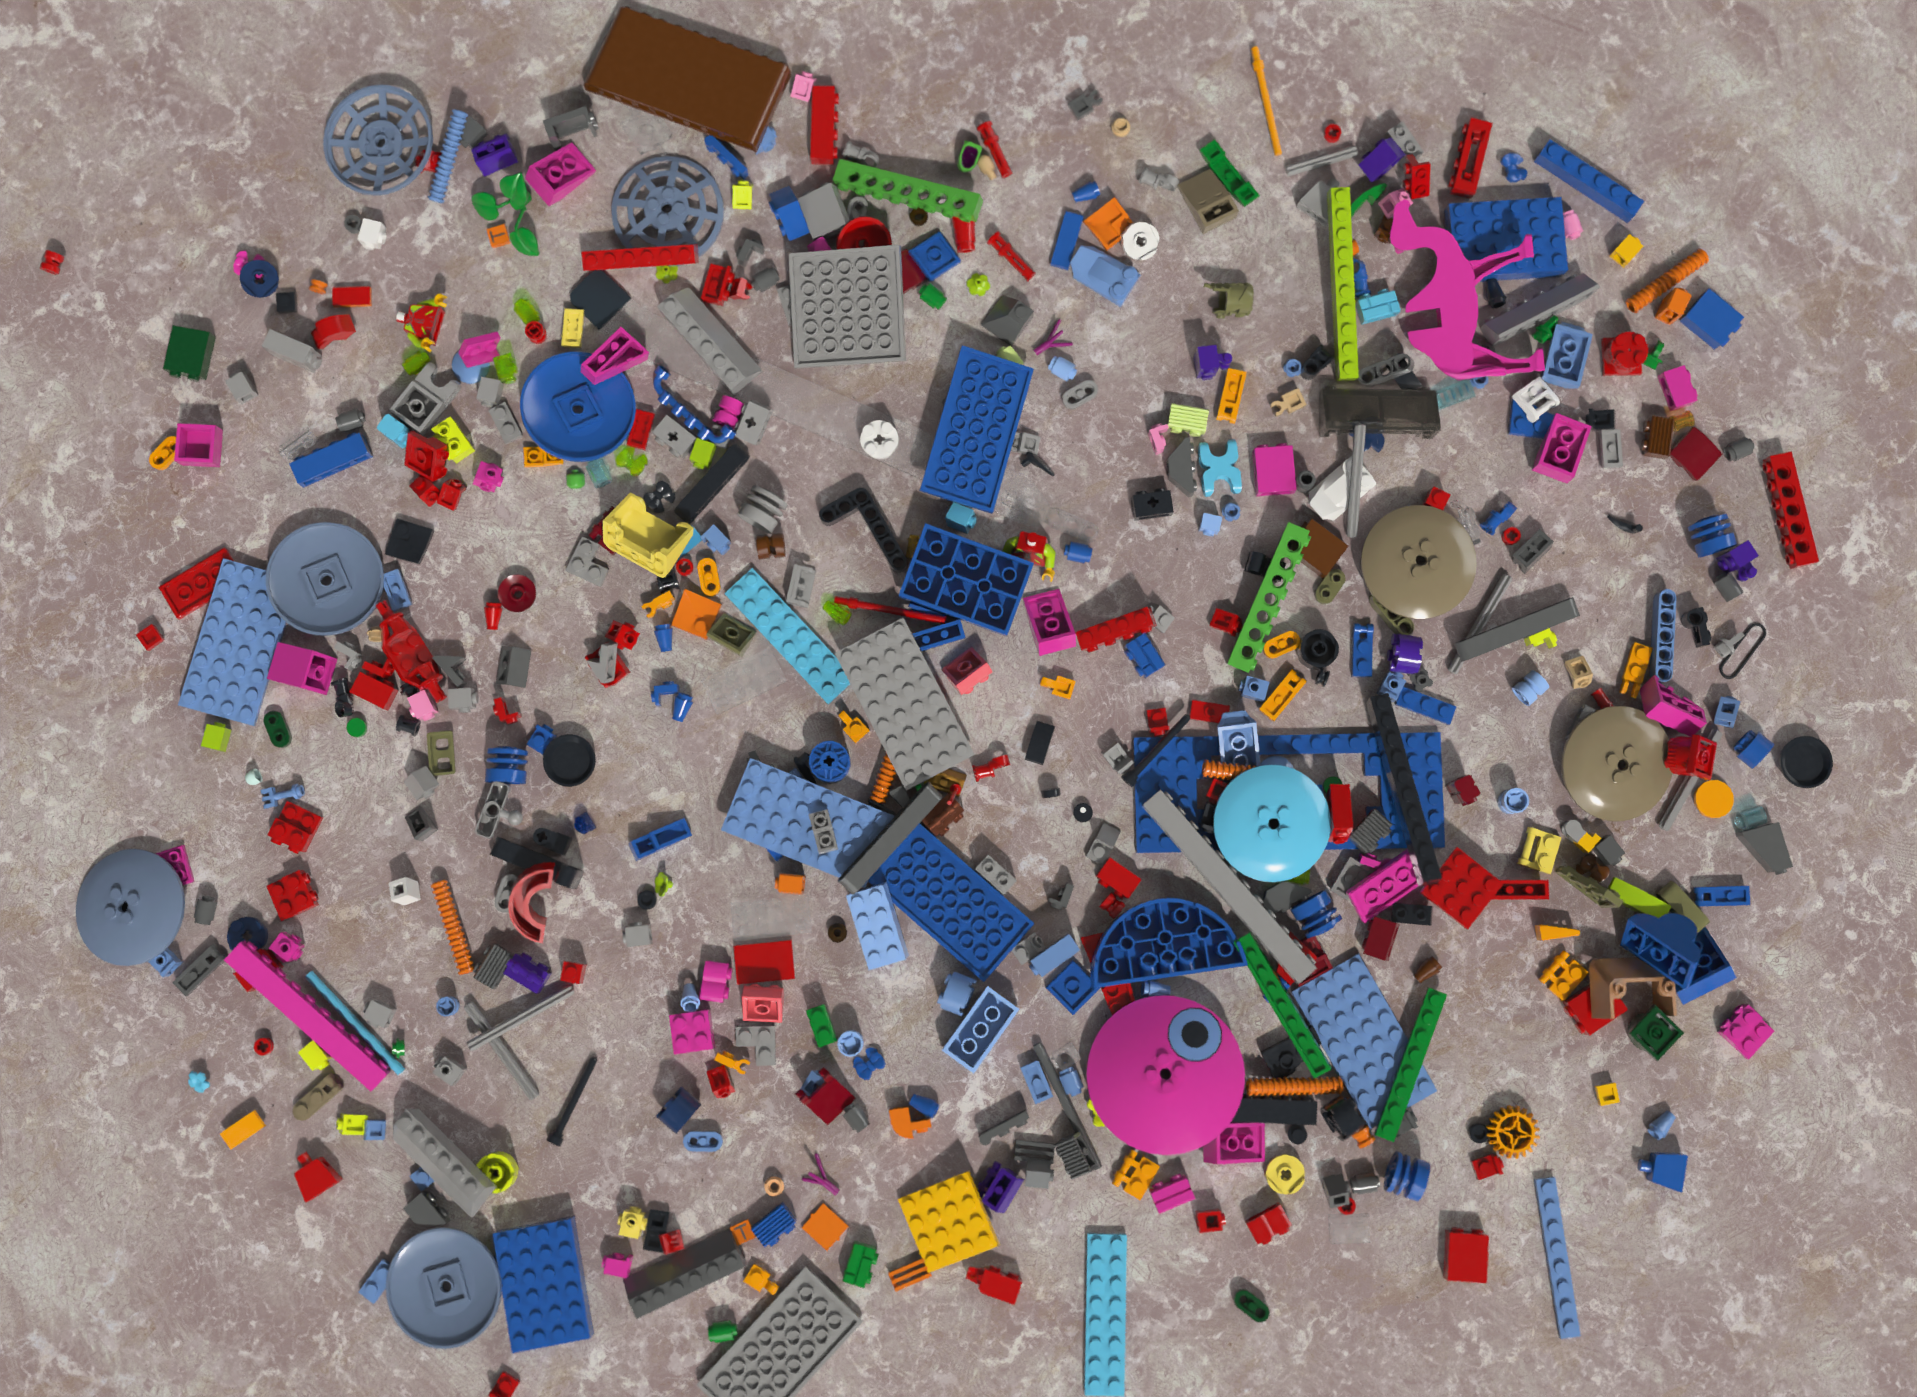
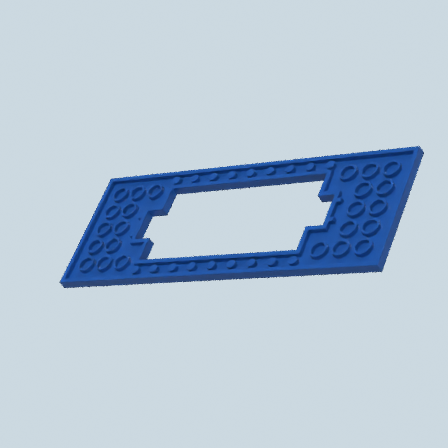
M1441 732L1400 733L1433 848H1445ZM1374 733L1258 735L1259 755L1363 753L1364 776H1379L1380 806H1366L1365 816L1372 809H1376L1393 824L1390 827L1392 831L1386 838L1381 837L1377 841L1379 845L1376 849L1407 848ZM1218 736L1174 737L1138 775L1137 783L1134 785L1136 853L1181 852L1142 807L1160 790L1163 793L1166 791L1173 798L1171 802L1175 807L1180 806L1186 813L1184 817L1188 822L1192 820L1199 828L1197 832L1201 836L1205 835L1212 843L1210 847L1214 851L1218 850L1221 852L1215 835L1203 831L1199 824L1203 809H1197L1196 779H1212L1209 775L1203 777L1202 766L1205 760L1211 762V756H1220ZM1163 737L1133 738L1134 768ZM1350 840L1343 844L1327 842L1325 850L1359 849Z

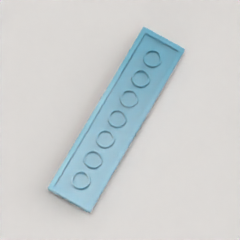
M753 568L724 593L828 705L850 685L837 657Z
M1087 1233L1085 1396H1124L1127 1234Z

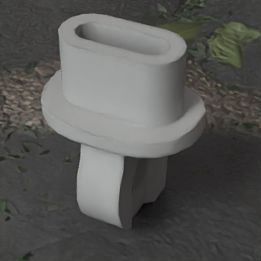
M1739 632L1730 640L1720 638L1719 643L1714 646V649L1722 658L1729 654L1733 655L1735 653L1733 645L1745 635Z

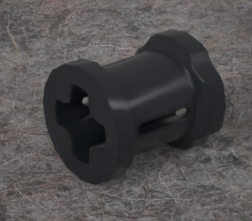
M400 715L396 724V731H405L415 737L419 732L421 721H414L405 718L404 715Z

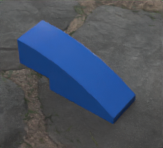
M685 818L632 840L628 845L635 861H638L692 836V833Z

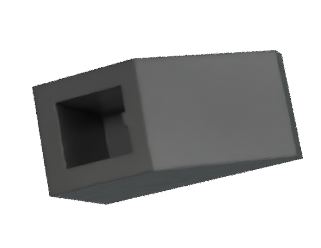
M426 1190L421 1192L403 1208L415 1224L445 1225L451 1221L447 1210L443 1207L440 1208L436 1203V1197Z

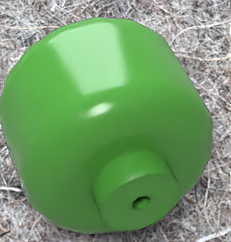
M571 470V473L566 474L567 487L570 489L582 488L585 485V474L579 472V470Z

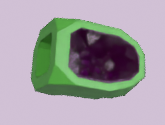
M965 140L957 162L959 171L964 173L972 171L978 162L983 147Z

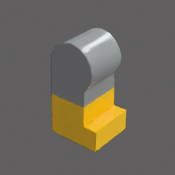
M1577 820L1565 821L1561 826L1563 835L1583 853H1589L1601 840V837L1596 833L1589 835L1582 829V825Z

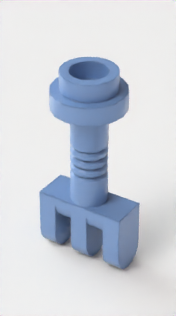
M293 784L291 789L276 792L275 787L260 790L261 794H269V796L262 797L263 802L270 800L269 804L263 805L264 809L277 807V800L292 796L295 799H300L305 795L304 787L299 784Z

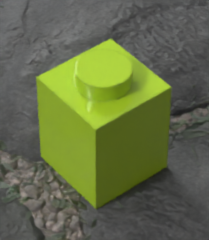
M696 438L689 458L691 463H693V467L701 470L704 467L710 468L717 448L714 443Z
M214 722V725L207 724L201 746L226 752L232 730L225 728L226 724Z

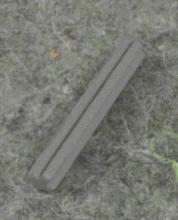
M1350 146L1286 166V173L1288 176H1292L1357 156L1358 150L1356 146Z

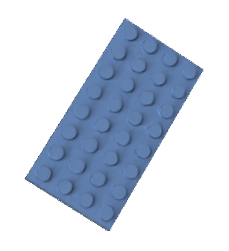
M223 558L179 699V706L252 726L256 725L269 683L267 676L277 643H281L287 624L277 614L269 600L266 589V570Z
M750 758L721 830L840 877L894 816ZM828 809L838 850L819 854L809 814ZM868 880L865 882V884H864L862 887H864V888L866 887Z
M1356 954L1321 976L1294 989L1291 993L1309 1025L1314 1027L1322 1043V1048L1338 1076L1341 1077L1343 1085L1354 1101L1359 1113L1364 1117L1366 1125L1372 1129L1378 1125L1408 1039L1359 954ZM1423 1065L1421 1066L1407 1108L1437 1091Z

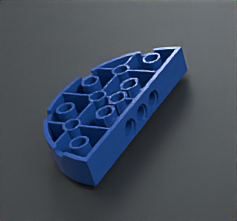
M1163 898L1147 901L1125 911L1108 926L1099 939L1093 954L1090 982L1091 989L1243 967L1248 966L1240 941L1236 942L1237 949L1233 943L1238 940L1231 927L1219 915L1198 903L1178 898Z

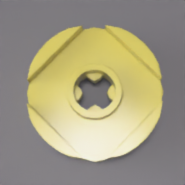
M1281 1154L1270 1160L1265 1170V1177L1268 1185L1279 1194H1293L1303 1186L1305 1170L1297 1158ZM1288 1169L1290 1171L1288 1174L1290 1176L1289 1179H1281V1171Z

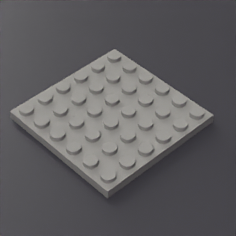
M900 245L789 253L794 368L906 361Z

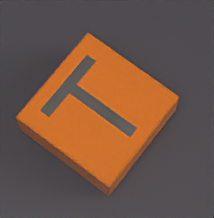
M505 224L486 229L492 248L511 243Z
M749 1219L730 1227L737 1246L756 1238L750 1229L752 1226Z

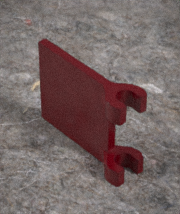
M823 1067L818 1073L825 1082L810 1096L801 1088L795 1095L803 1105L807 1106L825 1124L829 1125L856 1097Z

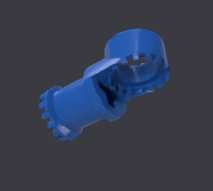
M1353 259V265L1355 263L1359 265L1358 271L1354 273L1355 298H1359L1364 294H1371V291L1368 290L1366 265L1362 260Z
M1509 501L1506 503L1507 506H1504L1505 509L1502 508V511L1491 510L1490 516L1485 522H1481L1480 527L1484 531L1486 530V533L1494 535L1495 529L1500 523H1504L1505 520L1507 521L1516 511L1517 507Z

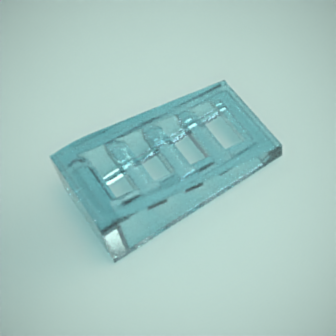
M1470 379L1433 392L1439 410L1476 397ZM1465 385L1468 395H1464L1461 386ZM1458 388L1461 395L1460 398H1457L1454 389ZM1447 391H1451L1453 401H1450ZM1442 393L1444 394V397L1447 402L1445 404H1443L1440 397V394Z

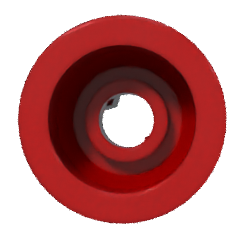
M953 216L951 221L957 252L970 253L975 251V222H964L958 217Z

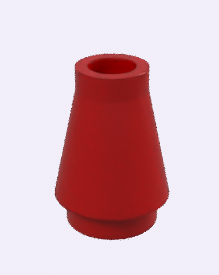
M486 602V607H484L486 629L498 630L503 610L501 603Z

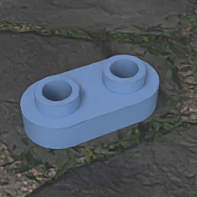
M691 1131L685 1135L683 1144L687 1150L692 1152H715L722 1147L723 1137L716 1131ZM692 1137L697 1139V1144L691 1143ZM711 1138H716L717 1143L715 1145L710 1143Z

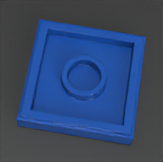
M940 231L909 250L910 256L929 282H932L961 263L960 258Z
M1073 960L1045 987L1072 1015L1100 989H1091L1090 977Z

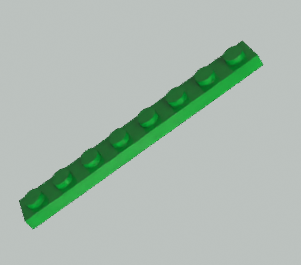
M1252 932L1234 941L1233 943L1237 949L1236 942L1240 941L1249 970L1314 1079L1332 1069L1330 1063Z
M1427 987L1374 1135L1391 1142L1395 1141L1447 994Z

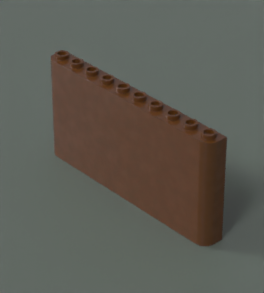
M629 6L619 8L584 82V88L586 91L757 152L791 78V70L785 62L771 60L768 56L754 54L749 49H740L732 43L726 44L715 37L704 36L698 31L687 30L679 24L673 25L662 18L657 19L651 17L648 13H640L634 11Z

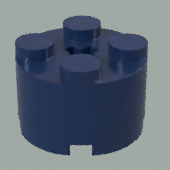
M682 1086L674 1094L675 1097H671L664 1105L666 1110L662 1108L655 1116L675 1134L679 1132L702 1105Z

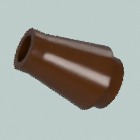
M1431 956L1429 959H1425L1413 976L1422 983L1440 973L1439 970L1443 967Z

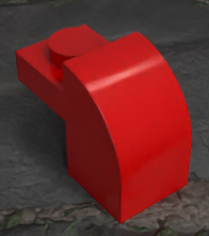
M350 314L329 316L316 322V328L311 331V335L316 348L324 349L333 340L348 339L356 332Z

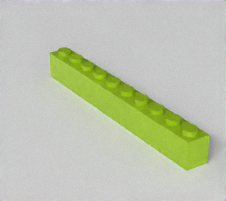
M1350 187L1330 188L1327 192L1336 381H1353L1359 378Z

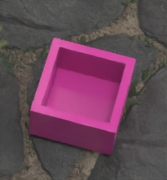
M177 423L174 461L182 466L220 467L223 430L216 425Z
M710 1009L669 1015L674 1055L715 1048Z

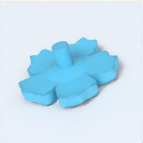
M190 1072L188 1083L190 1087H194L195 1091L203 1093L204 1090L210 1087V1082L205 1081V1073L200 1072L197 1074V1072Z

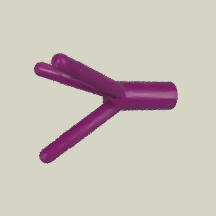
M1060 319L1057 320L1047 340L1033 349L1037 356L1049 347L1073 346L1072 342L1052 343L1063 334L1062 330L1055 334L1061 323Z
M815 1153L814 1156L822 1178L812 1172H808V1175L814 1179L803 1177L802 1181L822 1185L836 1196L840 1189L827 1180L819 1155Z

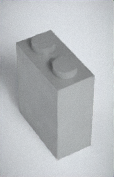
M831 182L823 183L818 189L807 191L802 197L798 198L813 240H817L822 236L825 240H828L838 235L842 227L850 221L838 188Z
M269 329L262 347L270 354L313 373L321 366L322 356L314 348Z

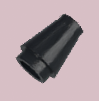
M1497 279L1488 280L1486 282L1488 304L1491 305V308L1502 307L1506 304V295Z

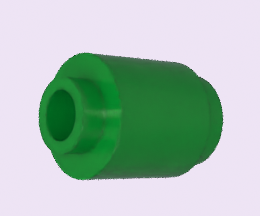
M931 283L928 286L924 284L919 291L921 295L919 299L933 309L940 310L947 300V297L944 296L945 293Z
M732 1320L715 1322L708 1326L710 1342L734 1340L735 1335H738L737 1325L732 1323Z

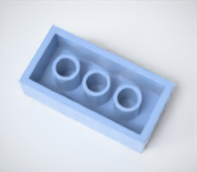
M887 882L860 889L855 894H847L846 898L868 969L872 970L906 960L909 954Z
M987 986L942 1048V1051L974 1074L1017 1014L1019 1008Z

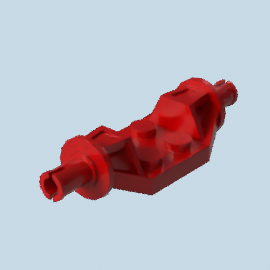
M386 600L378 603L375 607L384 619L379 625L381 629L382 650L402 681L417 687L419 691L428 689L436 703L443 701L447 695H445L438 684L442 680L443 675L439 673L437 663L417 630L404 618L402 612L394 614ZM389 627H391L394 633L392 636H390ZM420 674L425 681L422 682L416 675Z

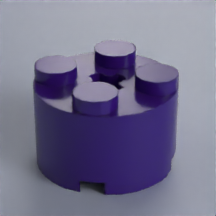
M1392 634V649H1388L1387 661H1390L1389 671L1405 674L1418 673L1422 661V655H1420V649H1423L1422 637Z

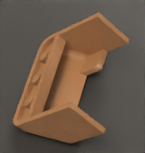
M1638 957L1600 958L1591 961L1589 977L1592 1018L1614 1019L1613 999H1620L1625 995L1626 982L1652 981L1653 1005H1656L1666 1016H1677L1675 983Z

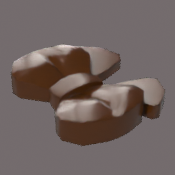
M1589 853L1581 859L1580 865L1576 864L1577 873L1583 875L1590 871L1591 875L1589 877L1597 881L1598 884L1604 881L1610 873L1609 867L1597 863L1594 854Z

